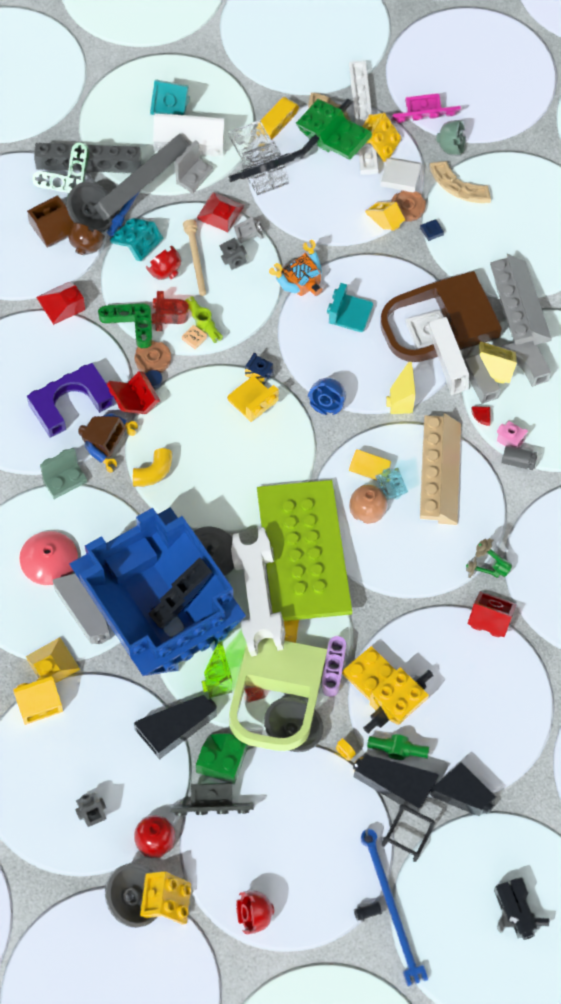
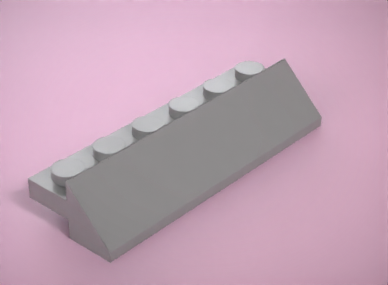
M507 254L505 259L490 262L495 286L515 345L533 341L534 345L552 341L526 261Z

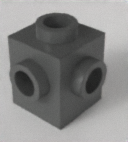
M235 237L219 245L223 254L220 257L224 265L228 264L231 270L247 263L245 258L247 252L243 244L239 246Z
M95 792L86 793L75 800L78 806L75 809L79 821L83 819L87 827L107 819L104 810L107 809L102 797L98 798Z

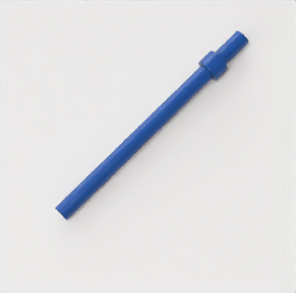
M140 191L125 203L120 212L114 216L112 225L107 231L108 235L113 236L118 227L122 226L124 217Z

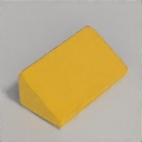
M356 449L349 471L384 483L391 468V461Z

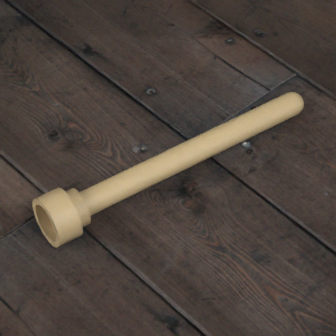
M189 219L183 222V230L189 237L200 296H205L206 288L195 236L198 229L197 222Z

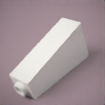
M447 317L435 318L429 322V332L450 394L453 395L469 390V373Z

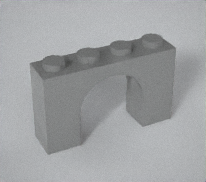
M533 341L519 345L512 343L501 346V348L516 352V365L524 371L532 387L549 382L551 371L538 346L534 345ZM480 354L469 356L465 359V365L469 373V381L481 404L498 399L501 389L489 374Z

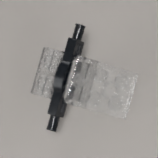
M260 120L228 131V137L243 161V170L228 176L231 183L247 178L257 196L289 184V176L285 164L302 157L303 152L301 149L281 155L275 141H271Z

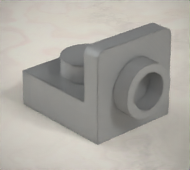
M253 217L234 226L238 241L241 244L255 236H258L260 239L264 238L262 224Z

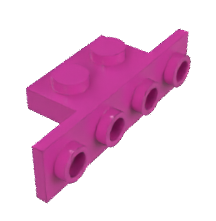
M439 93L406 97L407 112L393 114L391 121L402 123L406 122V119L418 121L422 120L423 117L435 119L445 114L447 117L455 116L461 110V107L441 108Z

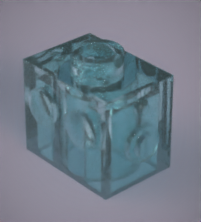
M398 467L393 469L386 468L383 470V473L375 476L387 500H397L401 498V495L408 492Z

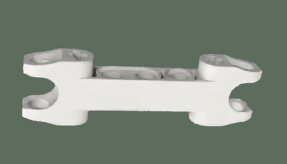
M264 527L259 528L258 539L251 545L243 544L239 533L233 534L231 548L233 564L236 570L244 569L250 619L241 621L242 634L246 640L248 650L251 656H257L258 644L264 638L274 639L278 651L283 650L285 638L284 621L281 612L272 613L265 565L266 563L274 562L273 548L270 545Z

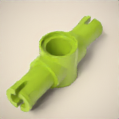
M190 296L191 301L187 298L184 304L191 311L196 327L206 332L213 343H217V340L221 341L223 335L216 328L211 311L201 307L194 296Z

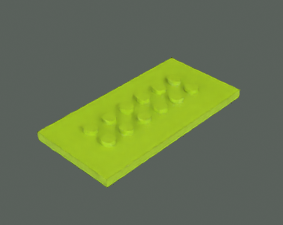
M332 480L256 487L261 528H265L274 553V562L266 563L272 613L281 612L283 621L352 615L351 598Z

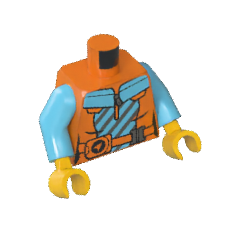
M309 240L311 248L307 246L306 242L303 244V249L308 251L309 254L304 253L283 269L279 263L274 264L277 271L273 267L269 269L271 275H276V280L284 291L297 293L300 296H304L309 291L314 296H318L323 289L319 285L321 283L322 269L318 255L313 250L316 246L314 240Z

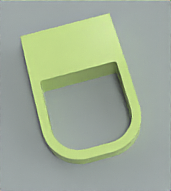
M264 638L258 644L257 656H251L246 643L229 711V726L234 736L245 744L276 751L292 750L302 745L310 733L327 649L284 641V649L278 651L274 639ZM245 686L309 698L301 729L291 737L275 738L255 734L243 728L237 716Z

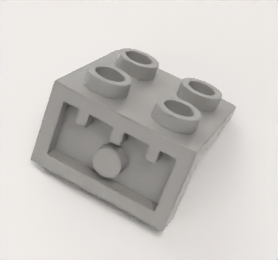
M196 140L188 145L185 152L178 156L175 161L176 184L194 194L214 171L213 166L199 159V142Z

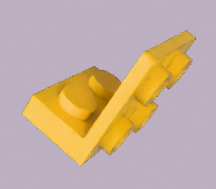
M385 113L371 114L362 126L370 130L373 135L366 144L371 143L382 160L386 162L387 158L390 159L399 144L401 136Z
M166 871L146 873L140 916L145 918L163 916L179 924H187L192 884Z

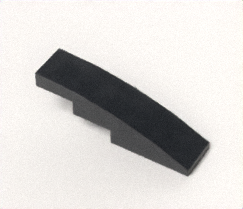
M200 557L171 584L172 588L160 598L161 602L149 613V616L160 629H164L183 610L213 573Z

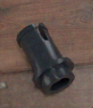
M378 901L362 907L358 905L357 908L353 909L356 920L364 922L366 918L382 914Z

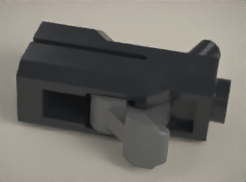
M523 877L510 880L511 885H509L508 881L496 885L493 891L502 911L496 926L500 934H502L505 927H513L518 939L528 940L535 937L538 929L537 926L549 927V918L535 917L534 913L531 912L526 900L529 892Z

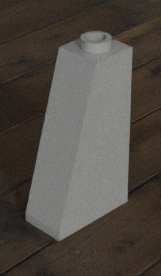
M76 574L53 579L56 594L90 644H103L110 640L105 618Z

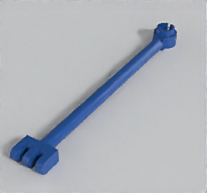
M368 829V834H366L364 830L360 841L369 850L409 969L403 971L407 987L412 986L411 976H413L415 984L420 983L418 974H421L423 981H428L424 965L416 966L376 848L377 833L372 829ZM366 835L372 838L371 842L365 841Z

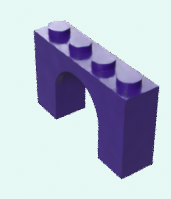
M93 363L83 365L78 370L67 373L62 378L49 382L45 387L34 390L27 395L29 407L49 438L66 430L65 420L55 406L57 400L62 395L68 392H81L89 397L99 413L115 405V398L110 394L106 382Z

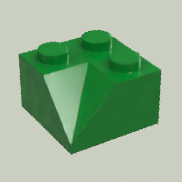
M229 733L209 734L198 756L196 773L235 785L248 749V744L243 743Z

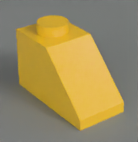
M377 201L365 210V213L382 229L396 230L405 221L396 202Z

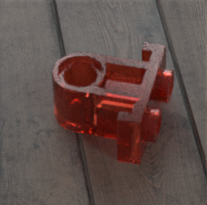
M157 291L156 298H153V309L156 310L155 313H152V324H155V331L163 332V324L186 323L189 319L188 303L183 299H164V291Z

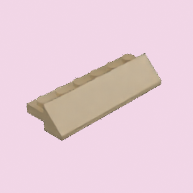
M445 413L443 417L424 416L420 519L438 520V524L457 525L461 423Z

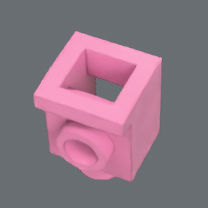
M510 421L506 425L502 423L497 430V442L504 446L509 445L520 448L526 440L528 430H523Z

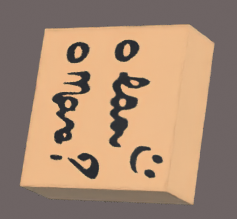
M192 325L181 337L185 343L196 350L207 339V334L195 325Z

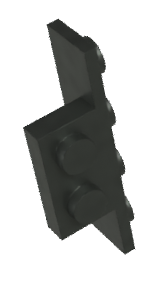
M232 783L191 784V805L170 806V813H175V816H185L187 812H196V815H207L208 811H216V814H229V811L237 810L238 814L250 813V810H254L253 803H233Z

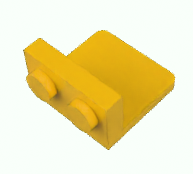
M250 377L227 396V400L252 422L276 404L279 398V389L275 385L267 389L256 377Z

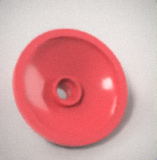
M44 531L33 535L24 543L20 551L19 562L23 573L28 579L41 585H53V579L71 575L74 572L69 563L78 559V552L75 544L68 536L56 531ZM46 550L51 551L49 554L44 553Z

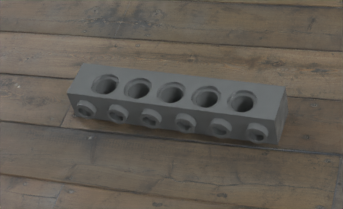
M35 143L34 161L36 170L68 171L71 150L74 144ZM80 145V148L76 149V151L79 152V157H75L74 160L83 161V158L80 159V154L84 153V150ZM87 145L89 155L86 172L133 173L141 166L140 147ZM75 163L73 170L82 171L81 164Z

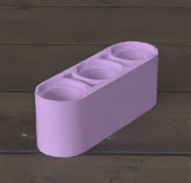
M340 636L332 637L328 643L322 678V692L328 697L337 695L340 689L346 653V641ZM340 646L342 649L334 650L332 647ZM331 664H336V665H338L339 667L336 668V669H333V668L329 667V665H331ZM332 682L336 686L328 687L326 684Z

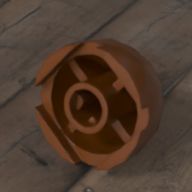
M73 223L68 236L71 246L76 249L75 252L83 256L86 253L92 254L97 252L103 245L105 235L95 229L94 231L88 229L89 227L86 225Z

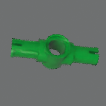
M393 734L391 738L387 737V739L373 736L368 738L367 748L385 751L388 757L394 760H405L409 756L428 759L430 746L412 744V741H409V738L404 735Z

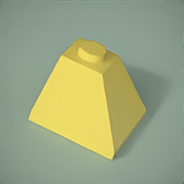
M480 341V357L491 377L498 383H510L517 364L516 352Z
M412 362L407 363L391 386L389 396H386V407H390V414L413 413L416 394Z

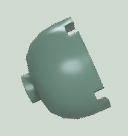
M462 120L446 122L441 127L440 133H437V143H440L441 149L449 155H461L464 152L466 136H463L462 130H465V125Z

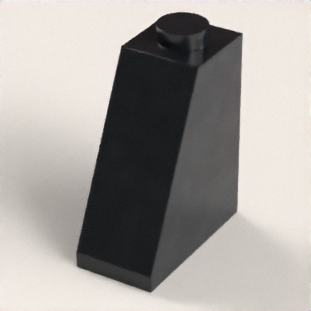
M462 762L432 787L430 793L437 800L479 817L484 812L488 814L495 807L496 796Z

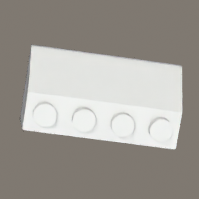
M154 114V152H158L178 134H181L189 145L195 140L199 142V155L223 157L225 141L224 118Z

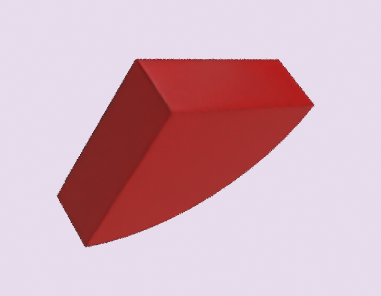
M472 406L471 413L474 419L482 425L490 426V407Z

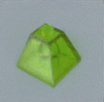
M222 641L217 643L204 671V680L201 681L203 692H207L209 698L232 693V675Z

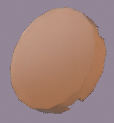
M401 190L400 193L394 194L391 202L397 203L405 221H415L422 217L425 212L426 202L419 192L415 191L414 193Z
M152 340V345L149 348L137 347L134 359L140 371L147 373L148 371L156 370L162 373L169 367L171 352L164 343Z

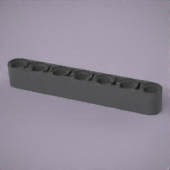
M178 134L96 203L93 208L104 221L174 163L177 157L185 152L189 145L181 134Z

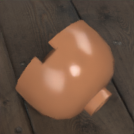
M370 484L356 488L349 501L351 515L354 519H359L365 524L378 522L384 517L387 510L386 495L380 488Z

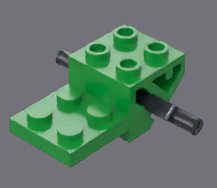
M349 98L339 108L317 99L296 122L298 129L309 139L301 149L303 152V156L300 157L301 159L317 143L320 149L328 153L333 151L351 160L373 136L370 130L345 118L343 113L352 104Z

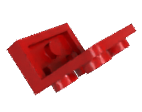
M138 371L128 383L108 381L107 383L110 394L115 398L118 408L123 412L147 415L160 401L147 376L142 371Z

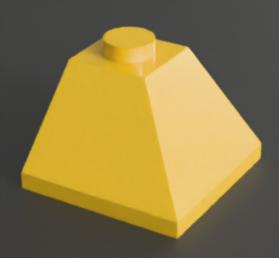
M61 637L25 656L38 678L53 676L55 684L80 670Z

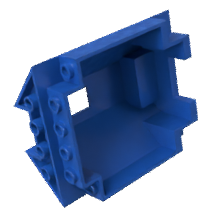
M171 507L157 514L154 508H151L136 516L137 526L107 543L102 536L85 545L86 554L69 563L142 676L179 671L178 663L190 660L195 653L205 651L209 647L213 651L246 616L233 597L232 586L184 517L178 518ZM200 557L213 573L193 599L177 615L184 629L174 636H169L163 629L158 627L149 616V613L161 602L160 598L172 588L171 584Z

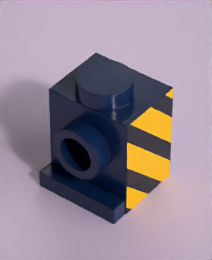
M256 353L252 354L245 365V376L248 378L256 377L263 385H265L268 379L271 380L275 372L273 363L257 356Z

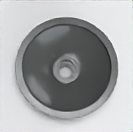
M82 182L75 185L68 193L66 201L67 210L73 222L86 225L92 231L95 229L99 232H104L110 228L116 212L104 221L93 208L109 192L93 182Z
M292 697L274 701L268 707L264 716V727L268 736L287 738L295 735L303 725L307 702ZM316 710L314 711L310 733L306 741L299 747L287 751L306 752L313 749L319 743L324 729L322 719Z
M128 863L118 867L109 876L105 887V900L110 913L119 923L131 928L147 926L157 919V917L145 918L140 916L146 873L154 872L147 866L139 863ZM126 895L130 897V901L127 900Z

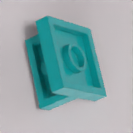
M155 79L150 115L156 113L185 116L186 106L190 102V95H188L189 86Z

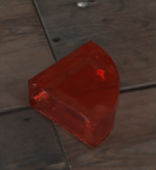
M252 687L245 689V699L248 703L266 697L262 688Z

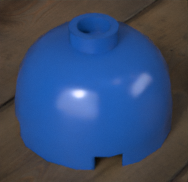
M329 377L321 378L312 385L308 393L309 403L315 411L327 415L328 412L335 415L341 411L345 403L346 391L338 380Z

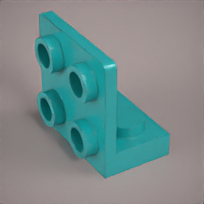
M131 218L126 221L120 230L115 232L110 242L129 247L136 261L141 262L164 238L154 222Z

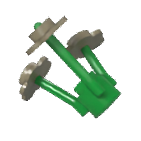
M483 539L477 544V552L474 558L466 564L468 578L473 576L474 570L493 575L496 578L500 575L503 577L508 575L512 564L491 549L494 539ZM486 553L495 559L492 564L494 571L476 566L477 557L485 556Z

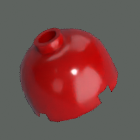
M173 245L170 246V251L167 252L165 249L150 261V267H145L154 278L158 280L170 278L172 280L179 274L177 270L181 267V256Z
M149 815L137 824L134 831V843L142 855L149 858H160L173 849L175 830L167 818L160 815Z
M259 891L240 892L241 899L236 901V914L238 923L242 924L243 922L245 929L242 932L250 935L264 931L268 928L274 915L273 904L270 903L265 894Z

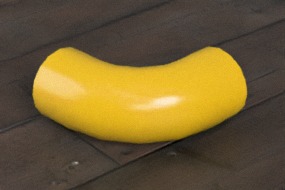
M166 448L156 449L153 455V463L150 466L133 468V487L151 486L162 481L170 471L172 451Z

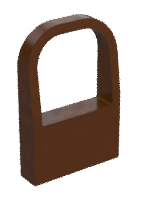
M475 271L430 283L395 296L386 303L381 312L380 328L389 349L395 356L408 362H422L438 356L434 344L422 349L411 350L402 347L396 341L389 326L388 317L396 309L435 298L443 316L448 319L459 350L479 345L480 341L485 343L499 339L502 327Z

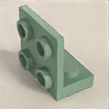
M73 447L61 451L59 455L53 458H47L40 464L43 483L54 500L87 483L86 476L78 466L76 451Z

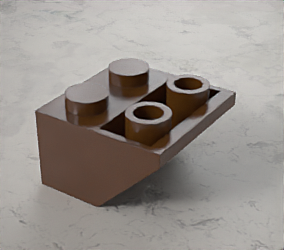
M58 195L27 210L29 224L46 248L69 237V230L74 222L69 216L66 205Z

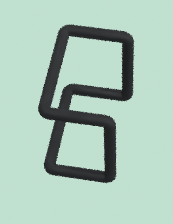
M401 804L386 837H383L382 846L385 847L387 842L414 855L413 862H416L433 830L435 821ZM403 809L430 822L429 829L417 852L390 839Z

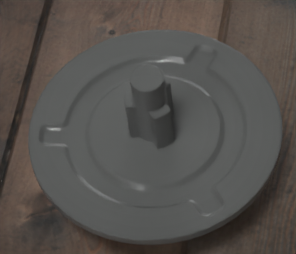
M212 526L194 530L193 532L223 575L229 574L235 568L231 552L233 537L223 529Z

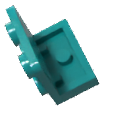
M340 282L339 288H335L332 299L334 301L329 303L327 308L329 324L357 332H364L373 308V302L347 295V284Z

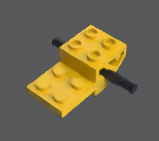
M372 646L342 670V674L370 701L369 704L376 710L370 715L372 720L363 727L364 731L368 734L376 726L382 728L388 721L400 725L428 700L429 695L424 691L427 687L425 683L434 676L430 670H427L421 677L416 675L411 678L401 667L396 670Z

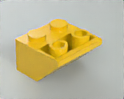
M43 676L35 682L29 684L22 683L13 689L24 725L63 712L53 676Z

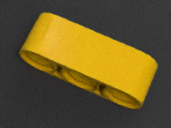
M285 96L282 97L260 120L256 127V132L269 140H273L295 117L299 110V105Z

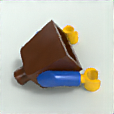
M110 413L104 416L92 417L87 426L80 425L78 434L84 441L85 448L90 455L100 463H105L106 470L112 473L113 469L108 465L113 464L117 467V462L115 459H107L106 457H111L126 429L128 435L135 436L136 431L134 429H138V424L135 421L128 423L126 419Z

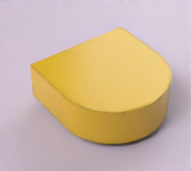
M343 738L337 743L336 750L346 760H351L356 756L354 749Z

